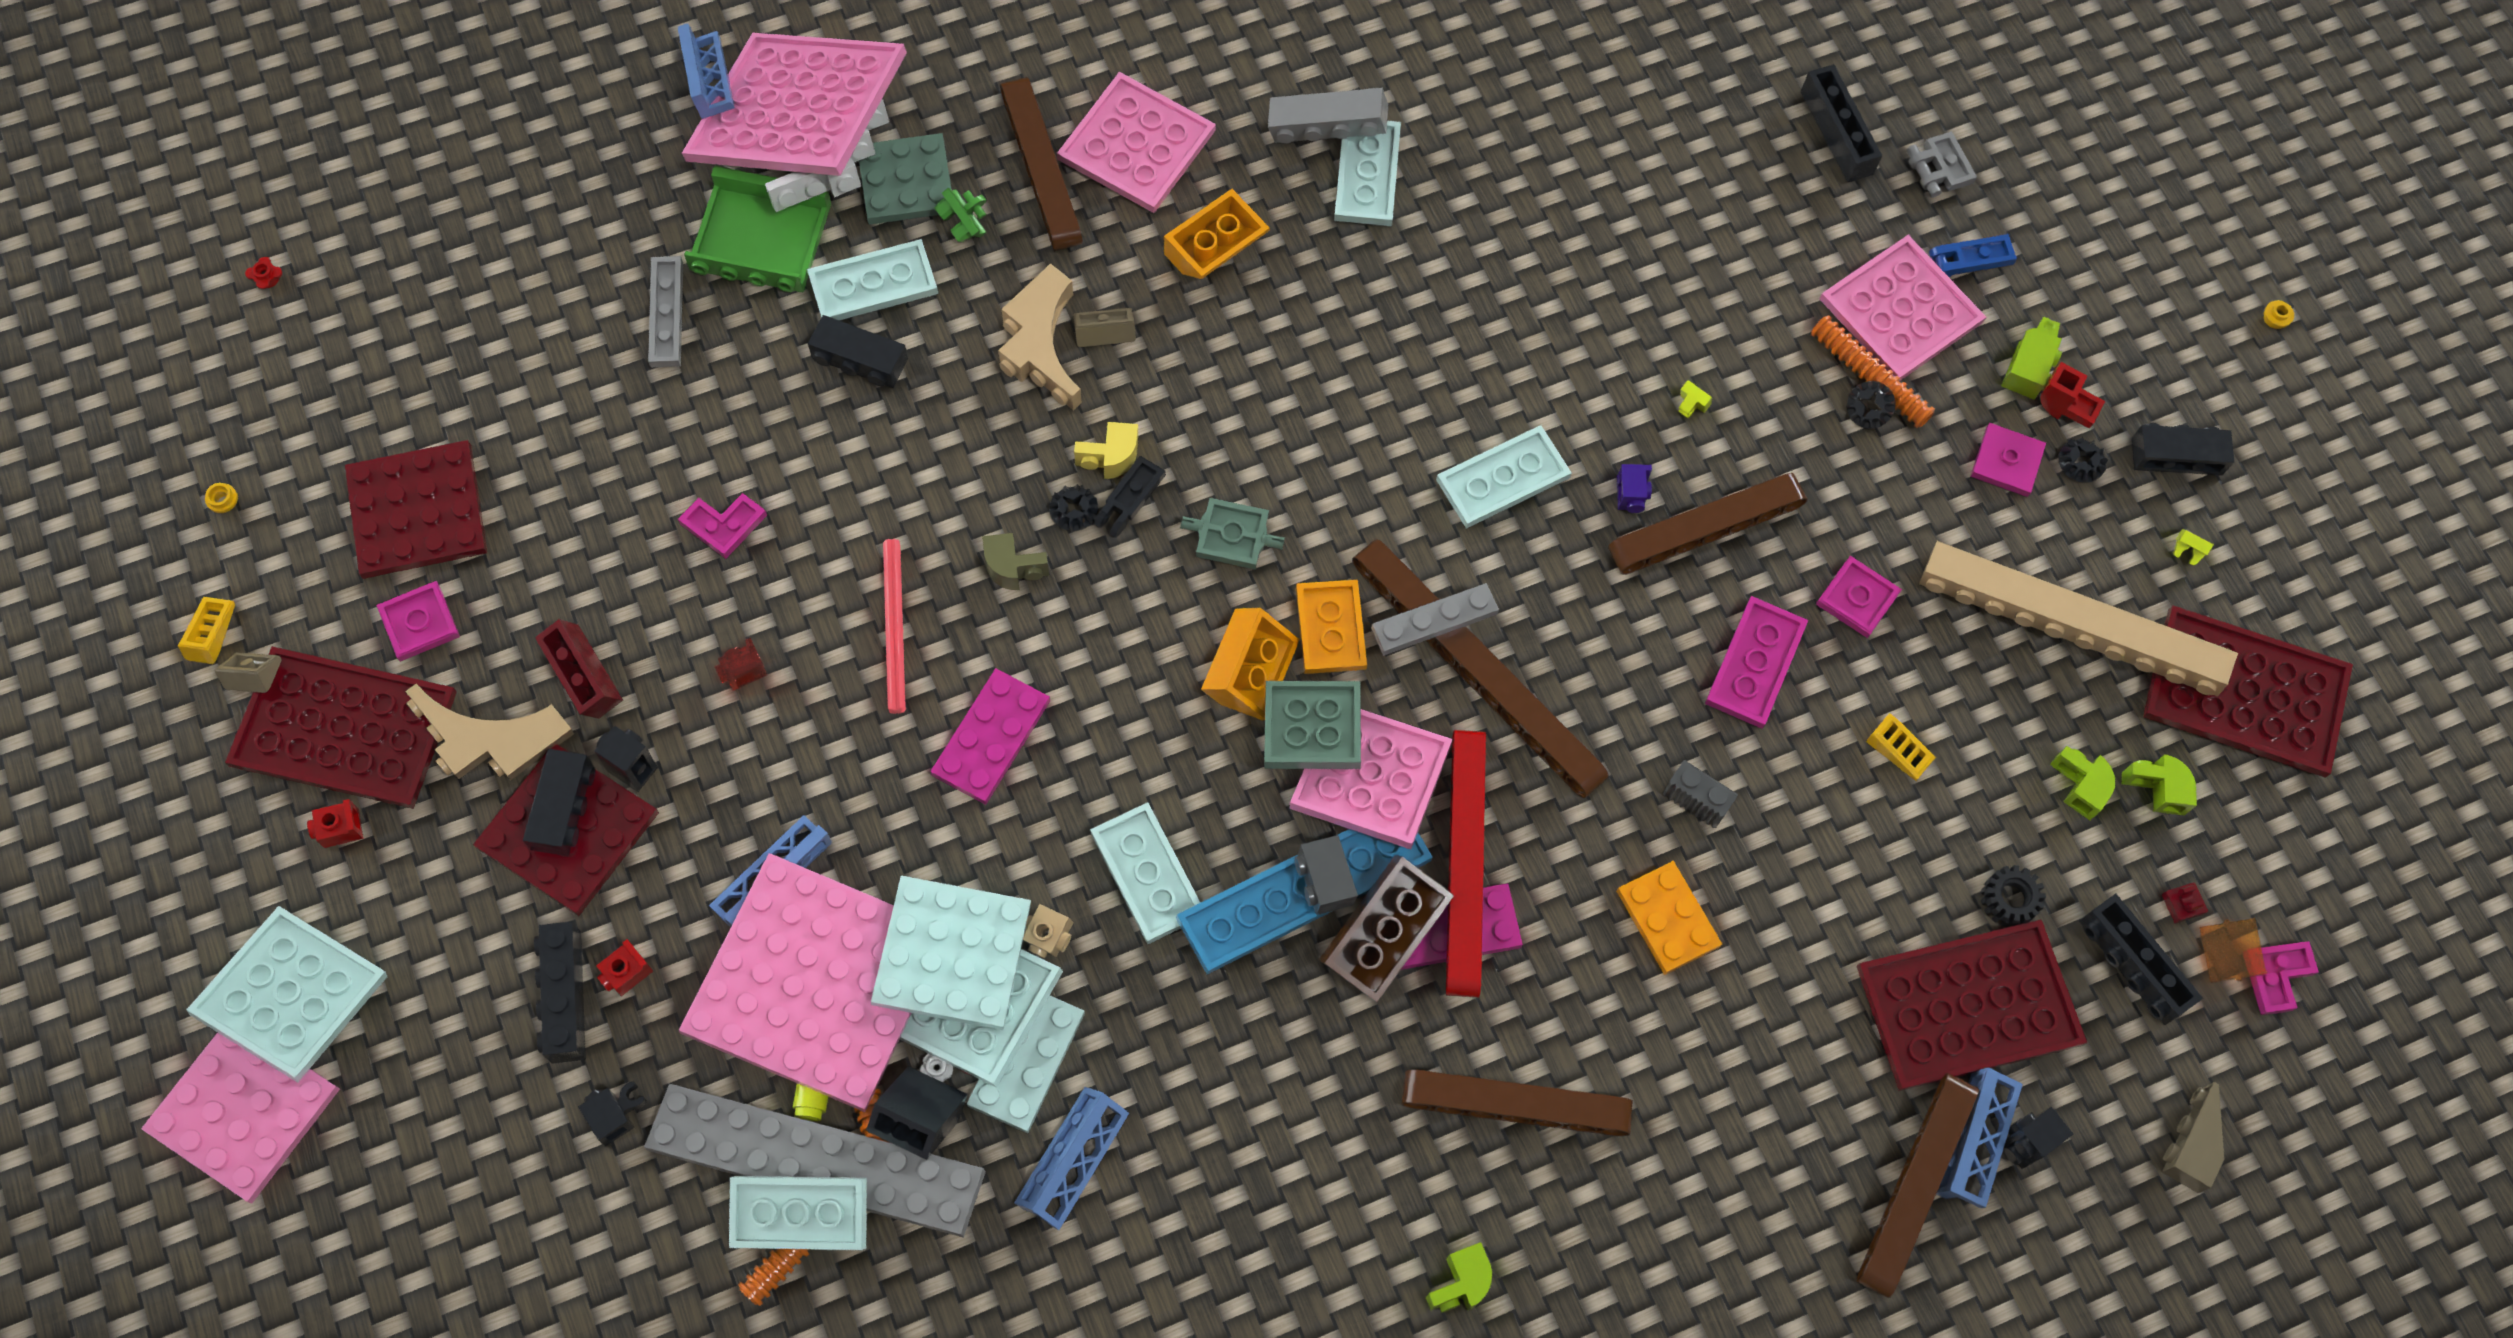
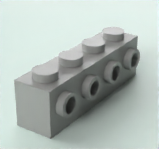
M1383 88L1271 97L1268 128L1275 143L1285 144L1292 141H1318L1328 138L1345 139L1351 136L1387 134L1388 102Z

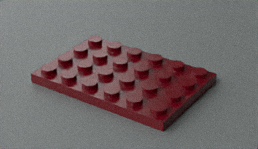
M2172 605L2168 609L2165 626L2237 652L2238 655L2228 685L2218 697L2202 694L2196 688L2183 683L2170 682L2164 676L2153 672L2143 717L2325 778L2329 776L2332 771L2353 664Z
M272 646L268 655L280 656L282 661L269 690L266 693L253 692L225 763L232 768L414 809L438 742L427 730L431 723L426 716L422 715L418 718L407 705L411 698L406 693V690L417 684L434 701L451 710L457 693L455 688Z
M2042 919L1862 962L1856 966L1899 1091L1939 1082L1946 1073L1959 1077L1974 1073L1980 1069L1988 1067L1992 1069L2087 1044Z

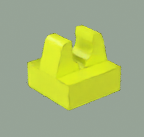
M1687 380L1681 388L1680 396L1684 400L1680 404L1678 412L1686 418H1689L1696 409L1705 413L1712 404V397Z
M2182 529L2176 538L2177 541L2173 555L2179 558L2184 550L2191 547L2192 558L2188 563L2196 565L2205 555L2209 554L2214 544Z

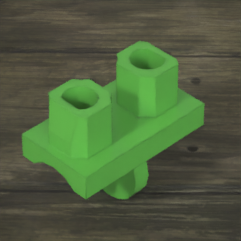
M947 188L942 192L944 198L934 208L940 217L946 221L957 214L961 222L951 229V233L958 242L963 243L972 237L980 238L987 233L973 213L975 212L979 219L986 216L982 206L987 200L983 195L974 197L969 190L963 194V197L968 202L966 203L956 189L952 191L950 188Z

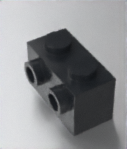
M614 726L610 732H606L600 737L596 745L597 748L594 751L610 774L639 792L658 769V766L649 750L641 743L643 739L630 729L624 732Z
M2052 1107L2036 1116L2031 1112L2010 1126L2009 1136H2007L2004 1145V1153L2013 1164L2019 1165L2021 1169H2024L2044 1158L2074 1134Z

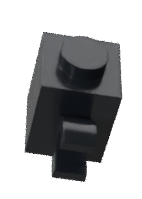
M634 1081L622 1087L619 1099L609 1088L605 1090L598 1089L587 1095L584 1099L585 1102L578 1106L596 1138L604 1146H607L635 1128L627 1114L642 1108L647 1103L643 1096L634 1101L629 1099L630 1093L638 1088Z

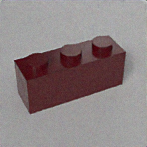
M558 619L535 637L580 715L599 719L623 701L578 624Z

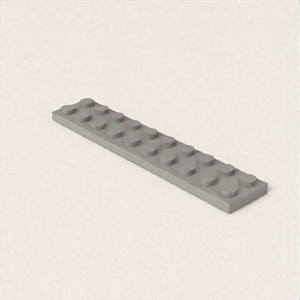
M673 1084L668 1085L644 1146L645 1149L654 1153L738 1176L867 1178L866 1211L963 1238L986 1173L984 1168L933 1154L926 1160L892 1143Z

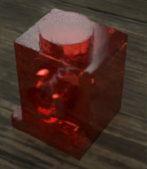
M751 638L745 640L747 646L728 650L724 656L718 658L720 664L714 666L721 682L728 681L733 691L767 676V672Z

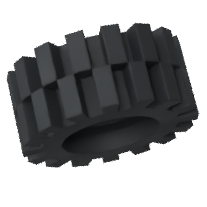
M2013 865L2010 869L2009 866H2005L2001 870H1997L1986 880L1985 886L1981 889V895H1984L1981 899V904H1987L1988 906L1984 910L1985 913L1988 915L1992 912L1995 916L1991 920L1995 923L2002 920L2001 926L2004 927L2010 924L2016 926L2030 922L2045 905L2042 901L2046 899V893L2040 892L2044 889L2043 883L2037 885L2035 882L2039 877L2036 874L2030 877L2028 875L2030 870L2027 868L2019 871L2018 865ZM2005 886H2015L2022 892L2024 903L2021 907H2011L2004 901L2002 890Z

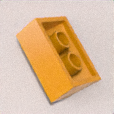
M1230 189L1164 236V255L1182 274L1203 279L1269 232L1270 228L1233 189Z
M1262 608L1235 609L1201 690L1222 706L1265 721L1266 681L1284 680L1300 639Z

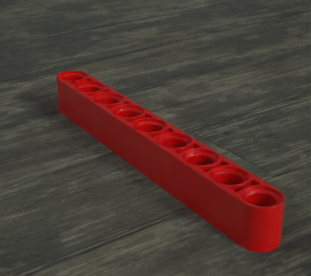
M1453 731L1448 891L1454 897L1448 904L1446 996L1479 998L1481 992L1486 732Z

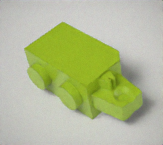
M2043 317L2037 328L2026 330L2023 339L2016 346L2001 387L2034 400L2040 391L2044 390L2052 375L2049 374L2051 367H2056L2062 355V351L2058 350L2062 338L2058 337L2059 322Z

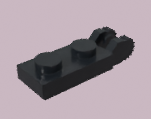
M1139 456L1106 499V504L1097 515L1094 524L1102 528L1111 517L1113 510L1121 515L1112 525L1110 534L1115 538L1118 537L1126 528L1129 520L1132 521L1166 476V471L1146 458Z

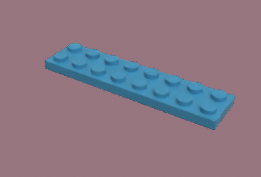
M1351 829L1338 834L1358 894L1357 899L1368 893L1395 855L1404 857L1417 868L1431 862L1433 858L1419 833H1417L1411 850ZM1297 855L1177 914L1176 920L1206 974L1330 913L1316 915L1314 907L1307 904L1304 887H1307L1304 875L1299 876L1295 866V857Z

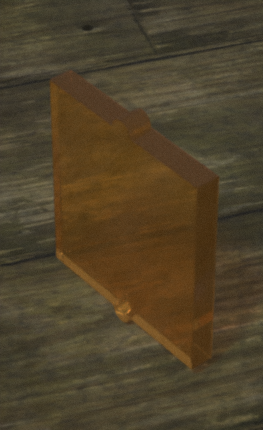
M2255 918L2234 922L2226 919L2221 924L2199 927L2211 983L2234 979L2237 982H2241L2243 978L2267 975Z

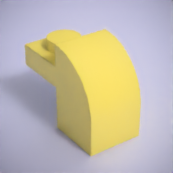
M1108 422L1106 444L1075 441V466H1081L1088 470H1094L1098 467L1104 468V479H1112L1125 474L1136 460L1138 424Z

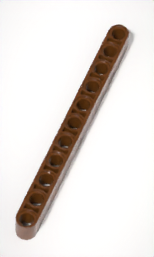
M1378 539L1372 541L1352 558L1357 571L1399 614L1439 600ZM1466 626L1426 640L1578 796L1586 798L1609 778V774L1602 763Z

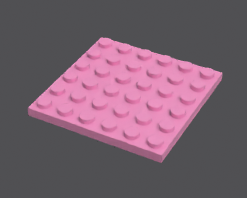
M752 33L728 74L735 108L701 119L682 152L685 161L840 176L907 53L905 46L900 43ZM717 96L711 105L723 101L725 98Z
M769 853L679 1028L680 1034L866 1112L912 1014L910 1012L871 1005L894 905Z

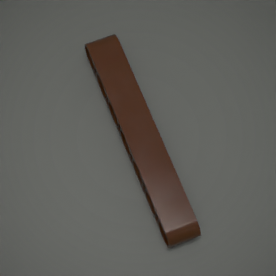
M1025 77L1001 83L1002 98L1053 250L1058 251L1083 244L1080 227L1029 78Z
M1787 473L1619 537L1609 544L1608 549L1620 573L1627 575L1792 512L1803 506L1808 501V498L1795 474Z
M1423 1070L1405 1071L1402 1106L1407 1108L1611 1136H1629L1631 1132L1633 1101L1628 1098Z
M1946 1073L1941 1079L1861 1265L1856 1280L1857 1283L1887 1298L1893 1295L1979 1092L1978 1087L1949 1073Z

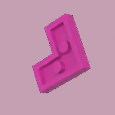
M742 493L722 515L698 498L678 518V521L685 529L727 559L763 521L767 513L766 510Z
M2309 941L2249 949L2243 952L2261 1015L2289 1012L2297 1009L2289 979L2313 976L2319 973Z

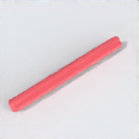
M886 539L883 542L887 700L889 712L891 714H900L906 710L901 549L899 540Z

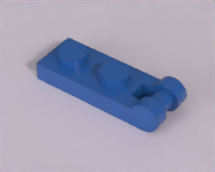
M2008 234L1940 245L1929 251L1930 258L1948 277L1956 274L2014 265L2017 260ZM1953 257L1954 262H1948L1947 258Z

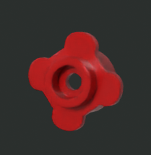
M261 257L258 263L246 269L245 275L248 279H253L259 289H268L278 283L279 278L282 276V270L280 267H275L269 257Z

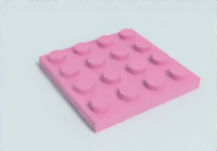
M1119 72L1057 152V160L1155 213L1216 131V124Z
M1909 235L1823 292L1820 297L1821 302L1861 345L1866 347L1868 352L1870 351L1873 354L1872 357H1877L1880 360L1879 364L1884 363L1887 366L1886 370H1892L1894 372L1893 376L1900 377V381L1981 325L1986 319V316Z
M1361 709V769H1304L1290 801V809L1411 850L1451 748L1452 739Z
M217 1032L141 1129L252 1204L340 1089L311 1069L297 1083Z

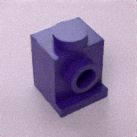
M1621 464L1617 475L1618 510H1627L1630 513H1640L1645 510V502L1650 500L1652 493L1651 481H1648L1652 472V465Z

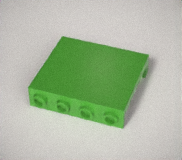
M714 165L711 174L714 187L692 252L685 251L684 253L689 270L700 275L713 274L730 281L738 279L748 281L756 286L767 285L777 287L785 292L797 291L803 293L809 276L807 269L812 267L831 207L829 191L775 212L765 183L777 178Z

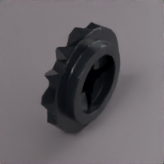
M1867 381L1858 384L1848 396L1846 408L1850 419L1855 424L1863 428L1874 429L1886 424L1893 416L1895 397L1892 391L1883 383ZM1877 393L1875 403L1879 405L1878 407L1882 408V411L1871 409L1864 417L1866 406L1862 404L1863 402L1859 401L1860 398L1870 400Z
M2083 437L2078 440L2070 439L2061 448L2058 457L2062 471L2072 480L2082 483H2089L2099 479L2106 471L2108 459L2103 454L2104 448L2099 449L2095 445V440L2089 442L2084 440ZM2080 454L2083 457H2091L2087 463L2085 461L2075 463Z
M1078 484L1075 487L1064 486L1058 493H1054L1050 502L1052 520L1056 525L1068 531H1079L1089 527L1095 521L1098 514L1097 498L1094 497L1090 489L1081 488ZM1078 501L1080 510L1077 511L1074 509L1071 512H1068L1069 508L1067 503L1070 502L1074 504Z

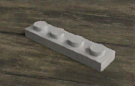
M681 256L651 257L648 353L650 367L681 366L683 260Z
M1487 583L1373 623L1371 629L1384 656L1498 614L1499 608Z

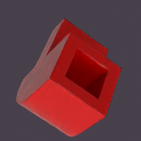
M2060 362L2053 371L2040 397L2044 409L2054 418L2059 419L2064 415L2088 429L2094 424L2105 401L2082 389L2088 376L2063 362Z

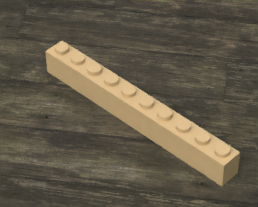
M1939 541L1936 542L1919 582L1920 585L1925 586L1931 592L1952 596L1960 603L1973 604L1985 609L1992 615H2002L2013 619L2021 626L2037 628L2044 631L2050 637L2066 639L2074 642L2076 646L2082 649L2098 651L2105 654L2111 660H2122L2135 665L2141 671L2162 675L2170 682L2183 683L2196 688L2198 692L2205 695H2215L2218 697L2228 685L2238 655L2237 652Z

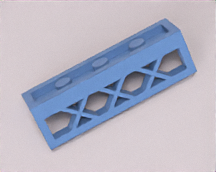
M689 23L678 26L690 95L701 118L704 119L735 108L718 31L695 38ZM713 44L708 51L700 50L704 46ZM710 61L716 62L711 69L705 68ZM714 78L720 80L714 87L709 86ZM717 96L725 98V100L711 105Z
M803 815L725 889L709 907L731 927L749 893L747 891L748 880L754 875H758L769 853L776 855L777 853L790 852L783 859L806 868L832 843L828 833L820 825L816 827ZM806 827L811 833L795 846V836ZM729 898H742L727 913L721 908Z
M1989 1067L1980 1069L1970 1075L1968 1083L1978 1087L1979 1092L1936 1193L1945 1199L1958 1197L1979 1208H1986L2023 1085ZM1997 1082L2010 1088L2006 1102L1999 1104L1994 1093ZM1994 1112L1999 1122V1127L1996 1133L1990 1135L1985 1120L1988 1114ZM1985 1143L1990 1157L1988 1163L1981 1166L1976 1156V1150L1978 1145ZM1976 1174L1981 1185L1978 1196L1965 1191L1968 1177Z
M1084 1087L1014 1203L1023 1210L1037 1215L1053 1228L1060 1230L1129 1115V1112L1103 1092ZM1108 1107L1116 1115L1109 1126L1102 1128L1101 1117ZM1095 1137V1150L1092 1155L1084 1157L1083 1146L1088 1139ZM1077 1167V1180L1074 1184L1067 1186L1066 1175L1071 1168ZM1059 1196L1060 1208L1055 1216L1052 1217L1045 1212V1209L1052 1198Z

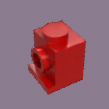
M350 799L343 800L341 804L312 810L313 820L307 821V828L311 839H316L324 848L364 839L359 808Z
M628 939L622 942L623 945L596 965L601 971L597 979L608 992L615 989L621 997L653 972ZM625 963V967L621 972H614V970Z

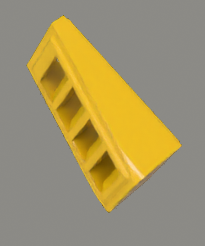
M203 597L178 644L186 660L207 664L215 663L235 608L234 601ZM209 611H214V612H220V614H219V616H218V615L208 614V612H209ZM205 623H211V624H214V625H213V626H210V625H204V624H205Z
M1890 713L1866 741L1915 781L1936 758ZM1887 731L1892 734L1888 740L1883 736ZM1897 739L1902 742L1898 749L1893 746ZM1909 747L1913 751L1905 758L1902 753ZM1919 755L1923 759L1914 767L1911 762Z

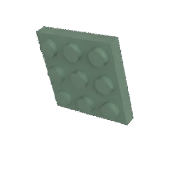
M943 133L873 142L875 154L859 161L868 224L939 215L934 207L944 198L942 192L947 188L951 189Z
M1266 681L1264 768L1361 769L1360 681Z

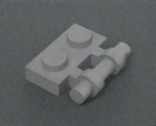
M1952 131L1926 139L1923 145L1925 151L1920 152L1917 145H1911L1907 148L1906 151L1910 157L1909 163L1913 169L1918 171L1921 177L1920 183L1924 190H1928L1931 197H1936L1942 193L1938 185L1940 183H1944L1947 190L1952 191L1974 184L1977 178ZM1933 162L1937 171L1931 172L1927 163Z

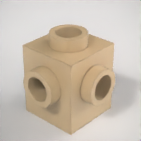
M1039 904L1034 916H1028L1023 941L1030 945L1028 951L1044 959L1047 954L1057 957L1059 951L1064 952L1070 942L1071 934H1069V931L1074 922L1069 917ZM1049 931L1048 935L1044 937L1045 932Z

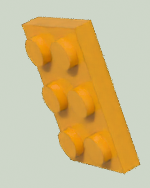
M1358 579L1297 583L1296 594L1304 674L1366 670L1367 658Z
M1674 861L1617 889V894L1664 975L1721 947L1722 942Z

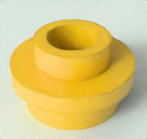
M2272 301L2264 309V321L2271 328L2281 329L2287 327L2294 320L2292 307L2284 301Z
M215 483L205 493V503L215 513L230 511L238 501L236 490L229 484ZM227 496L223 501L218 502L221 497Z

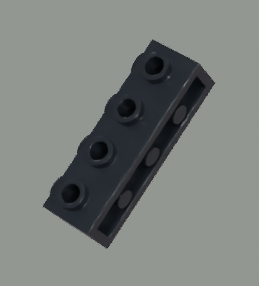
M1832 64L1809 71L1800 92L1847 182L1874 175L1882 154L1835 65Z
M2117 894L2111 896L2079 920L2086 936L2099 945L2104 951L2106 960L2113 967L2118 968L2126 978L2128 987L2141 996L2147 1004L2150 1014L2164 1025L2178 1018L2203 999Z
M573 921L539 925V936L534 938L536 956H540V968L535 970L536 986L541 988V1000L536 1002L537 1018L539 1021L542 1020V1033L537 1034L538 1051L543 1053V1056L552 1064L586 1060L581 931Z

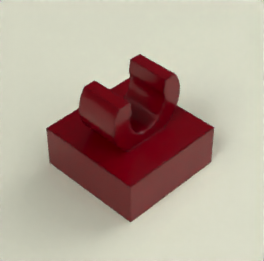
M2195 882L2161 894L2175 924L2208 912Z

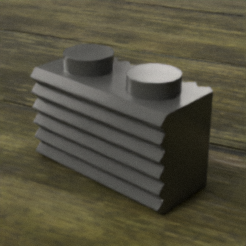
M1683 760L1663 791L1664 797L1668 796L1669 800H1674V804L1679 803V806L1684 807L1685 811L1690 810V814H1695L1696 818L1700 817L1701 821H1706L1707 825L1711 824L1712 828H1717L1738 796L1737 793L1686 760Z

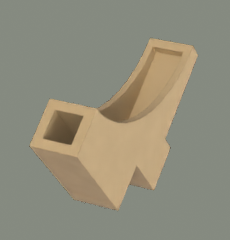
M1050 263L1002 308L1003 326L1013 337L998 350L999 365L1009 377L1015 376L1021 382L1030 375L1032 381L1039 387H1046L1059 404H1066L1072 410H1075L1082 403L1081 389L1065 373L1053 346L1055 326L1064 306L1073 297V284L1071 279Z
M417 684L406 690V693L411 698L407 705L418 718L422 715L426 716L431 723L427 730L438 743L443 739L445 740L443 744L435 749L440 756L436 760L437 764L447 776L453 772L458 779L492 756L493 759L488 763L497 775L501 777L506 774L512 780L540 760L548 749L556 744L560 745L574 735L570 726L552 704L534 714L521 718L498 721L481 720L455 713L443 707L429 697Z

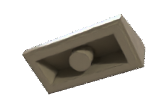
M1132 308L1073 314L1078 347L1127 343L1136 340Z
M236 652L214 671L226 690L266 693L271 687L282 659L277 655Z

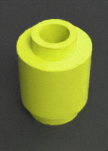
M797 1083L792 1106L795 1109L794 1117L807 1121H821L822 1114L826 1113L829 1097Z

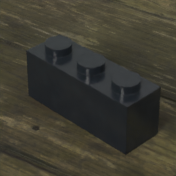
M822 315L808 342L811 358L818 364L837 367L849 376L858 375L864 377L876 386L885 385L894 388L908 360L905 344L826 315Z
M2148 423L2142 425L2131 438L2134 470L2223 476L2235 463L2231 430H2220L2217 427H2206L2204 429L2190 428L2187 425L2171 427L2160 426L2157 423Z
M548 749L523 837V842L530 850L569 856L571 847L576 846L579 837V829L577 828L579 817L585 814L587 808L586 791L588 785L591 786L595 779V767H593L587 755Z

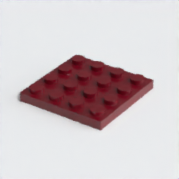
M468 440L345 465L358 571L362 579L487 553L472 448Z
M558 744L550 748L554 750L569 752L566 749L559 746ZM546 752L473 845L476 849L563 907L580 916L659 812L655 807L595 769L594 782L591 786L588 785L585 795L587 797L586 812L583 816L579 817L577 824L579 829L578 841L575 847H571L569 856L530 850L523 842V837L547 755Z

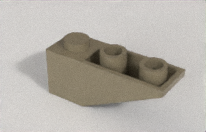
M2216 1082L2203 1088L2199 1087L2194 1092L2190 1100V1104L2193 1105L2190 1114L2182 1118L2176 1130L2180 1135L2176 1143H2172L2168 1147L2163 1157L2166 1164L2162 1173L2197 1193L2212 1187L2224 1161L2219 1084Z

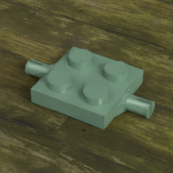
M1209 498L1207 510L1201 520L1183 516L1181 522V529L1198 532L1199 542L1196 557L1255 570L1259 554L1264 549V546L1282 550L1285 537L1267 534L1266 525L1269 510Z

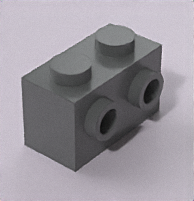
M1339 836L1301 844L1297 857H1295V866L1299 876L1304 875L1307 887H1304L1307 904L1314 907L1316 915L1353 906L1358 894Z

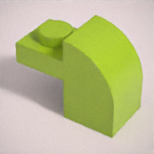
M2066 746L2050 764L2076 783L2064 800V803L2088 820L2093 819L2103 809L2114 792V772L2107 760L2101 755L2091 763L2082 752Z
M2164 754L2154 764L2146 760L2135 761L2122 772L2123 785L2153 788V812L2185 816L2197 806L2194 776L2190 769L2175 757Z
M1481 1242L1454 1252L1447 1257L1446 1260L1455 1283L1433 1291L1426 1296L1430 1310L1440 1308L1441 1313L1460 1306L1458 1299L1462 1298L1468 1311L1479 1304L1486 1296L1491 1286L1492 1269Z

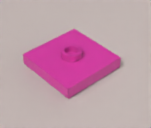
M1989 423L1985 429L1970 477L2028 497L2032 491L2046 443Z
M1849 556L1816 605L1868 638L1902 589L1852 556Z
M437 581L376 605L396 657L400 662L460 637Z

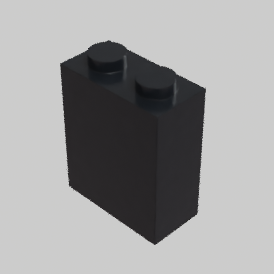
M908 1066L874 1104L866 1131L927 1160L958 1123L968 1094Z

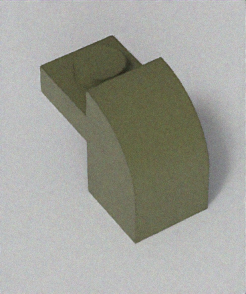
M1013 533L982 536L987 572L991 579L1000 587L1008 590H1020L1019 579L1025 578L1026 580L1033 581L1039 580L1043 576H1049L1047 552L1016 555Z

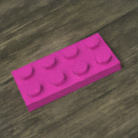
M1751 596L1705 704L1763 729L1808 620Z
M995 668L930 771L931 776L986 805L1050 703V696Z
M1509 884L1483 888L1482 955L1521 948L1523 943ZM1448 905L1401 970L1446 962Z

